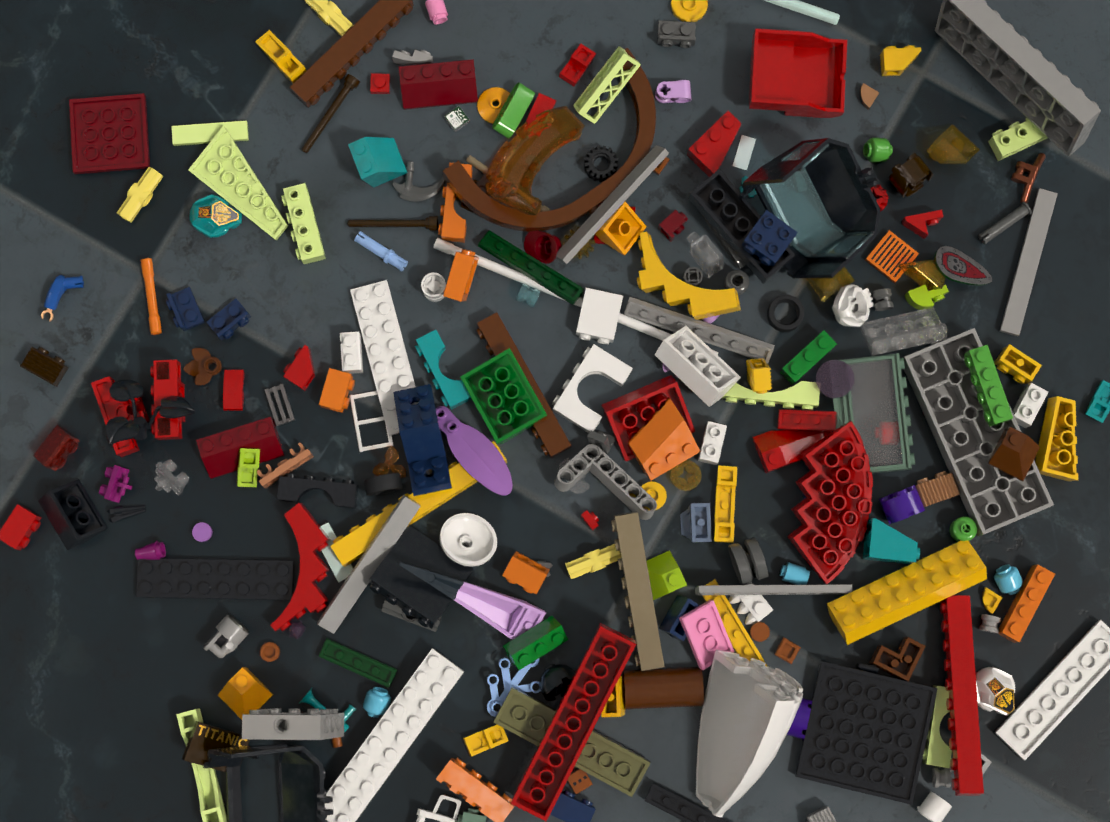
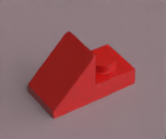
M942 210L906 216L901 222L903 226L925 239L928 236L927 226L939 224L938 221L944 216Z

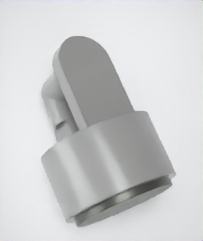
M227 614L216 626L218 631L205 644L203 649L205 651L209 649L218 658H223L238 647L249 634V630L233 615ZM223 635L228 640L220 648L215 642Z

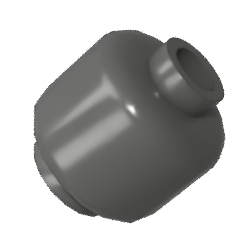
M741 270L730 271L724 280V288H735L738 296L744 294L749 286L748 275Z

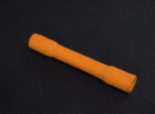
M146 258L140 261L146 290L150 334L158 335L162 333L158 314L153 263L151 258Z

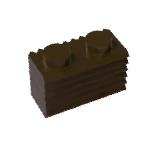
M40 346L38 349L31 347L20 367L57 387L69 368L64 365L66 361L57 356L54 359L48 356L49 351Z

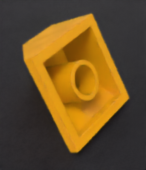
M624 202L595 234L602 242L622 255H626L639 238L640 233L647 226L631 207Z
M242 667L227 682L218 696L242 720V714H249L250 710L260 709L273 694L247 667Z

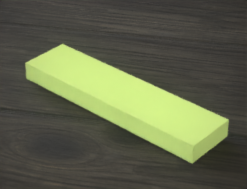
M233 121L172 126V142L174 146L208 144L223 126L227 129L234 142L249 141L248 122Z

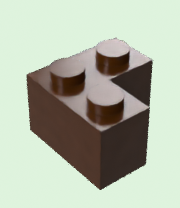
M903 637L896 652L878 645L869 663L901 680L909 681L926 646L909 637Z

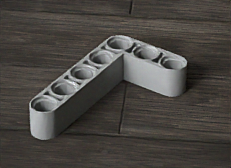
M587 445L557 473L554 484L559 491L569 490L590 471L632 512L637 511L640 519H650L657 508L656 501L597 445ZM587 454H592L595 458H590ZM574 466H579L582 470H577ZM601 467H606L609 471H604ZM560 478H566L568 482H563ZM615 480H620L622 484H617ZM629 493L635 494L636 497H631ZM642 506H647L650 511L645 510Z

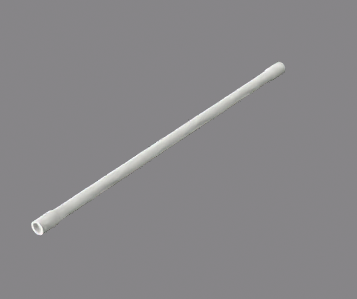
M437 238L434 244V249L454 256L456 252L462 251V248L440 238ZM475 254V256L479 257L478 266L562 299L522 273ZM579 297L574 305L582 308L584 298ZM619 313L618 323L662 341L672 335Z

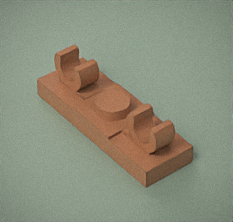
M298 443L301 448L300 452L295 453L292 448L290 449V453L294 458L282 460L277 464L278 467L274 471L267 464V474H262L260 470H257L258 475L262 478L259 482L266 489L277 482L279 476L284 477L285 473L289 474L314 456L309 449L305 450L304 445Z

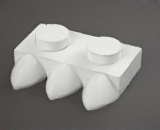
M730 595L729 597L730 604L741 601L737 614L750 612L745 620L746 625L759 622L773 611L762 595Z

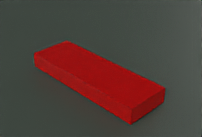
M779 410L778 429L835 431L837 412Z

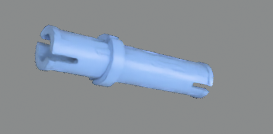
M362 231L358 233L359 235H356L355 242L382 258L386 264L390 263L401 272L406 268L408 261L395 254L394 250L387 249Z

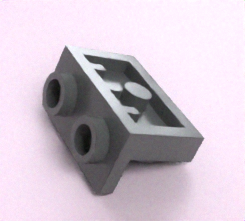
M658 21L657 44L663 47L677 45L681 48L694 46L696 41V22Z

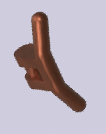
M1044 153L1038 155L1033 165L1018 161L1016 164L1017 170L1012 174L1011 180L1016 183L1025 184L1020 199L1021 203L1028 202L1032 186L1046 157ZM1024 171L1029 172L1027 177L1023 176Z

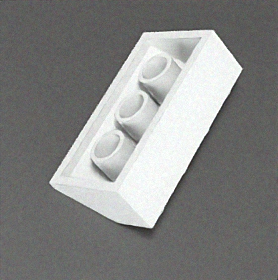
M687 326L664 339L655 353V356L709 407L720 400L741 378Z

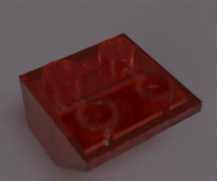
M56 425L33 456L45 467L57 471V469H61L65 465L68 455L76 451L80 440L63 427Z

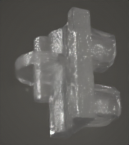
M171 459L163 464L161 462L156 464L155 472L159 476L154 478L158 483L155 489L157 491L164 489L167 493L172 489L178 496L183 493L184 487L189 482V477L184 472L175 477L172 472L177 469V466Z

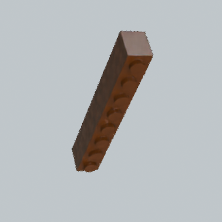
M379 0L290 87L292 93L306 107L309 108L311 105H315L324 92L327 93L332 89L334 82L342 79L351 66L354 67L358 64L360 57L364 53L368 54L373 49V45L386 36V32L390 28H395L399 24L401 17L408 15L412 11L414 6L413 0Z
M496 312L479 321L476 332L480 339L484 338L488 345L485 348L489 355H494L495 357L510 348L547 413V416L533 425L534 428L531 429L535 438H540L543 445L540 447L545 456L549 454L550 458H553L571 448L568 438L498 313Z

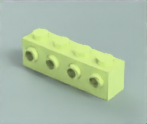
M1026 118V121L1021 124L1019 121L1011 124L1006 131L1000 129L992 134L993 137L988 142L997 160L1000 161L1046 140L1048 137Z
M303 183L284 188V195H281L284 206H288L289 213H286L288 223L293 225L294 230L291 231L293 242L297 241L298 248L295 251L298 260H302L303 264H308L326 259L306 184Z

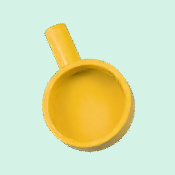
M647 482L641 486L656 501V510L665 504L667 494L661 484ZM629 493L631 497H636L635 494ZM642 506L644 509L650 511V509L647 506Z

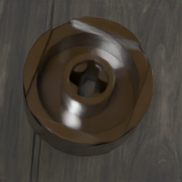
M914 153L907 158V162L901 165L899 163L891 170L893 173L888 178L904 198L905 195L909 197L919 191L924 186V181L927 180L929 182L934 174L920 156Z

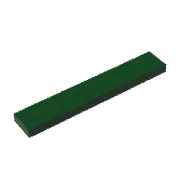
M488 230L478 244V247L572 305L576 303L584 292V288L490 230Z

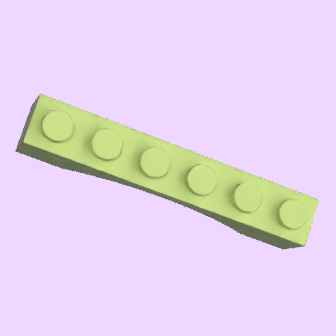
M801 381L788 389L758 394L736 383L721 399H726L725 402L737 403V400H741L749 405H756V402H760L768 407H775V404L783 405V408L794 409V406H800L802 410L813 411V408L819 406L821 383Z
M200 708L176 714L186 746L195 722L203 723ZM192 763L203 822H228L215 769L203 768L202 765Z

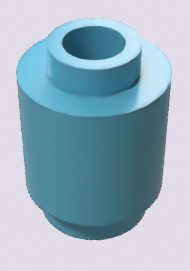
M790 562L782 565L780 570L782 581L795 585H806L808 582L810 571L806 570V567Z

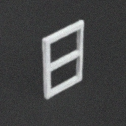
M377 391L350 395L360 453L393 446L392 435L389 436L387 431L388 443L362 447L359 425L384 421L385 419L382 416L358 421L354 399L378 395Z

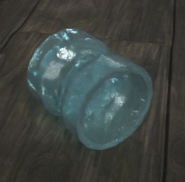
M523 283L516 301L520 303L526 301L528 306L534 308L541 290L536 288L530 290L529 285Z

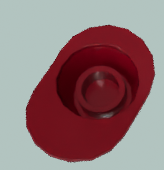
M538 230L529 232L524 240L525 252L546 264H550L557 259L556 254L562 247L561 241L557 236Z

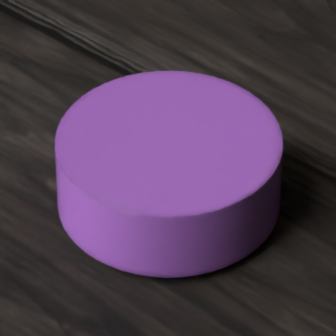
M197 523L192 529L194 539L199 542H206L212 537V528L207 523Z

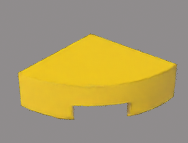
M984 587L982 602L985 609L990 614H993L1003 597Z

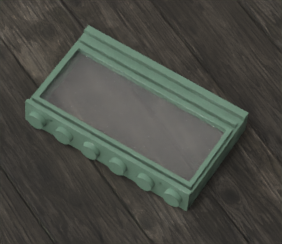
M899 353L829 361L834 411L837 412L836 429L852 421L861 436L866 454H868L870 472L882 473L912 470V465H915L914 453H910L913 438L912 434H908V426H911L910 415H906L905 408L909 407L908 396H904L903 388H907L906 376L902 377L901 369H905L904 358H900Z

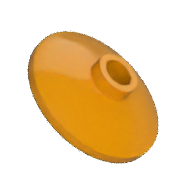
M499 87L485 90L480 95L477 103L480 116L486 122L493 124L510 93ZM494 101H498L499 105L493 106L492 103Z

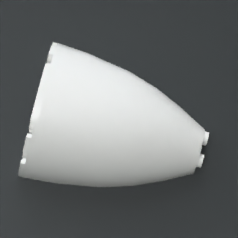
M721 650L715 651L708 678L700 720L696 767V797L704 806L709 807L708 809L717 817H723L724 813L756 783L775 758L793 723L804 695L800 683L778 668L774 670L771 667L765 666L766 663L751 658L749 661L744 657H740V654Z

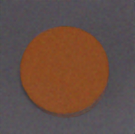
M757 622L750 628V636L757 642L765 641L770 635L769 627L765 623Z
M267 642L262 645L260 656L267 662H273L279 658L280 648L276 643Z

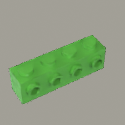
M988 345L966 352L964 354V361L970 370L971 381L976 387L979 403L982 404L984 418L989 427L1013 419Z

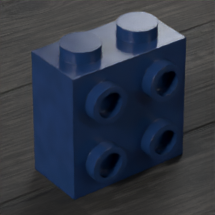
M766 210L747 235L742 245L746 252L751 255H757L763 264L773 267L798 232Z

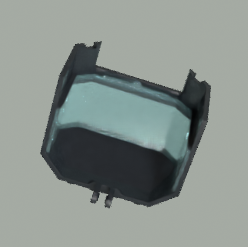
M830 138L801 141L761 166L742 184L743 192L740 194L739 199L745 198L755 189L765 210H768L798 232L788 246L795 256L783 267L787 270V275L792 278H833L877 236L880 208L870 188L876 186L879 181L877 178L865 179V177L872 175L874 170L872 167L861 170L852 149L847 143Z

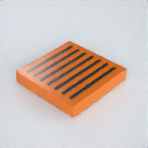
M889 230L865 261L893 283H896L919 253Z

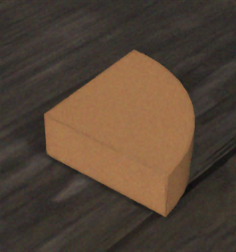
M863 83L860 89V97L863 105L869 110L879 92Z

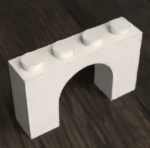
M593 344L592 348L587 347L582 355L585 359L581 364L577 363L572 371L574 376L571 380L567 379L562 387L564 392L561 396L557 395L552 402L555 413L587 433L596 429L602 416L583 405L579 400L577 387L581 380L586 376L599 374L622 387L633 369Z

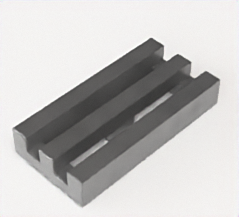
M284 384L265 389L276 426L295 421ZM278 390L282 392L290 418L286 419ZM272 392L274 393V396H275V399H276V402H277V405H278V408H279V411H280V414H281V417H282V420H281V421H279V418H278V415H277V412H276V409H275V406H274V403H273V400H272V396H271V393H272Z

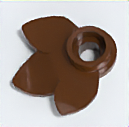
M194 348L192 349V355L195 360H192L183 368L186 373L196 377L195 385L201 386L209 383L212 376L217 375L221 371L222 364L218 358L212 357L208 350ZM214 363L216 365L215 369L210 370V364Z

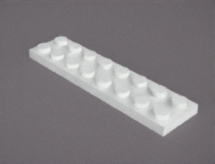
M384 280L351 289L350 292L389 436L400 433L393 392L416 386L388 282Z
M1098 620L994 732L1022 760L1025 761L1108 672L1110 669V628L1102 620Z

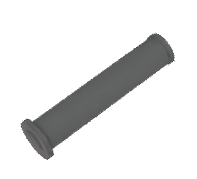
M1022 202L1021 206L979 234V240L983 239L981 243L987 244L1027 214L1031 215V208L1027 203Z

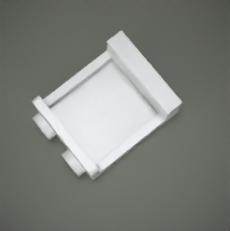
M586 288L576 335L582 340L590 341L592 338L598 340V343L609 345V342L613 343L623 296Z

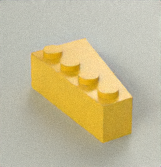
M1059 396L1048 398L1039 441L1040 448L1035 461L1041 475L1065 481L1078 480V473L1076 472L1078 456H1076L1075 445L1077 444V436H1075V400Z

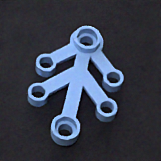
M507 658L499 660L498 665L501 668L504 691L500 696L497 688L498 676L490 674L487 677L491 692V700L487 704V711L491 716L496 717L499 710L495 711L493 706L500 704L501 708L512 687L524 693L531 691L539 693L541 691L540 682L538 681L518 685L528 670L538 665L539 658L518 670L512 680L509 672L510 661ZM503 660L508 661L507 667L501 666ZM495 676L496 682L490 683V677ZM533 684H539V689L533 690Z

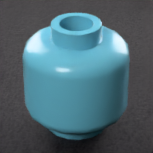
M1008 564L996 570L994 580L1002 593L1013 595L1020 591L1019 588L1023 584V579L1016 567Z
M373 687V689L367 691L363 708L368 712L369 716L378 718L379 715L385 714L391 701L388 691L381 687Z

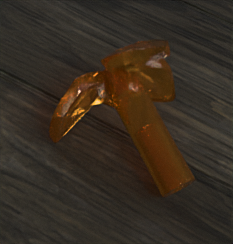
M393 446L386 451L385 462L377 464L372 472L374 475L379 476L387 474L390 469L392 473H399L401 478L406 476V470L402 465H394L399 456Z

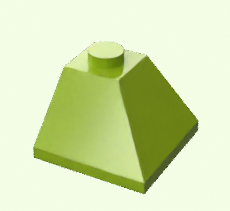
M670 550L646 561L653 600L687 585Z

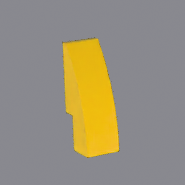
M270 30L255 41L293 84L307 71L304 65Z

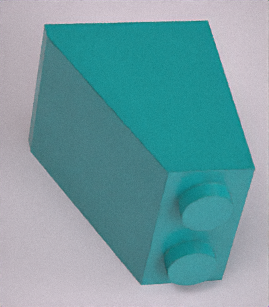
M364 137L348 144L361 179L373 188L408 173L394 138Z
M876 518L868 520L862 559L902 564L915 563L916 559H919L920 548L917 547L918 543Z

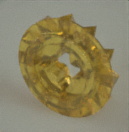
M686 460L672 468L671 480L678 489L689 491L696 488L700 483L701 470L696 463ZM684 467L687 473L694 474L688 478V484L684 478H678V476L683 474Z

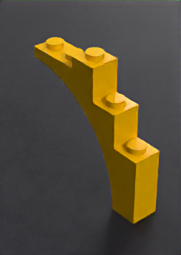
M647 231L640 233L638 245L640 251L643 250L644 257L641 258L643 269L646 268V270L639 271V277H637L639 289L641 288L645 293L665 289L662 291L663 299L670 306L690 302L688 304V311L696 320L741 310L738 292L735 288L711 290L695 287L683 282L671 274L662 264L653 246L651 235Z

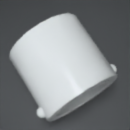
M930 791L921 806L917 807V811L931 822H942L952 806Z

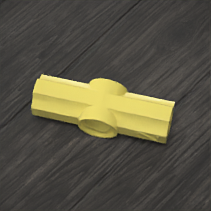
M304 0L317 12L318 17L327 26L330 25L341 37L354 26L331 0Z
M148 167L138 183H134L130 187L127 198L117 211V214L131 223L141 208L150 202L153 196L152 192L158 186L163 176L155 169Z
M615 544L604 549H597L584 554L581 558L565 563L570 578H577L588 572L593 573L607 567L606 565L618 561L621 558L620 551H616Z

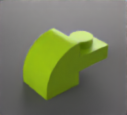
M926 285L908 291L904 296L907 302L915 309L929 310L934 306L935 302L943 300L945 298L944 295L949 291L946 285L928 291Z

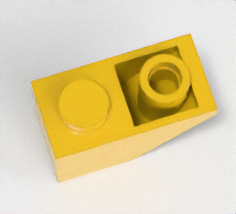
M908 45L904 48L888 46L883 49L880 54L881 76H900L918 57L921 47L915 48L913 45Z

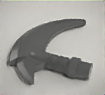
M406 162L408 173L405 175V182L401 185L395 182L392 184L396 191L401 194L400 198L407 201L420 202L435 196L443 187L445 179L442 178L438 183L430 187H415L412 185L414 162Z

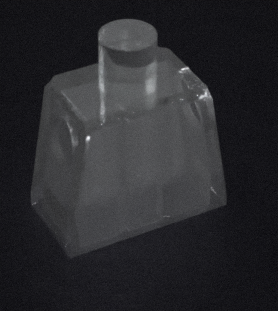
M693 232L687 237L691 244L690 253L707 278H710L724 268L723 254L707 235L699 237L696 232Z

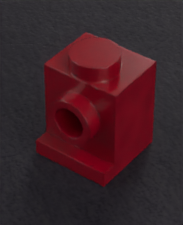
M674 210L659 224L658 229L672 242L675 237L674 234L679 235L685 229L684 225L688 218L684 213Z

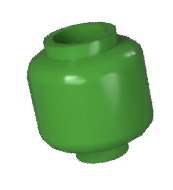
M870 138L863 146V155L869 162H886L893 152V147L886 138Z
M960 517L951 523L950 534L958 542L970 541L977 534V525L969 517Z

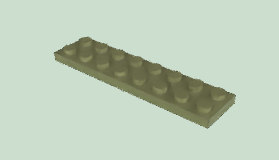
M512 687L493 722L539 746L556 710ZM593 730L575 767L632 797L651 761Z

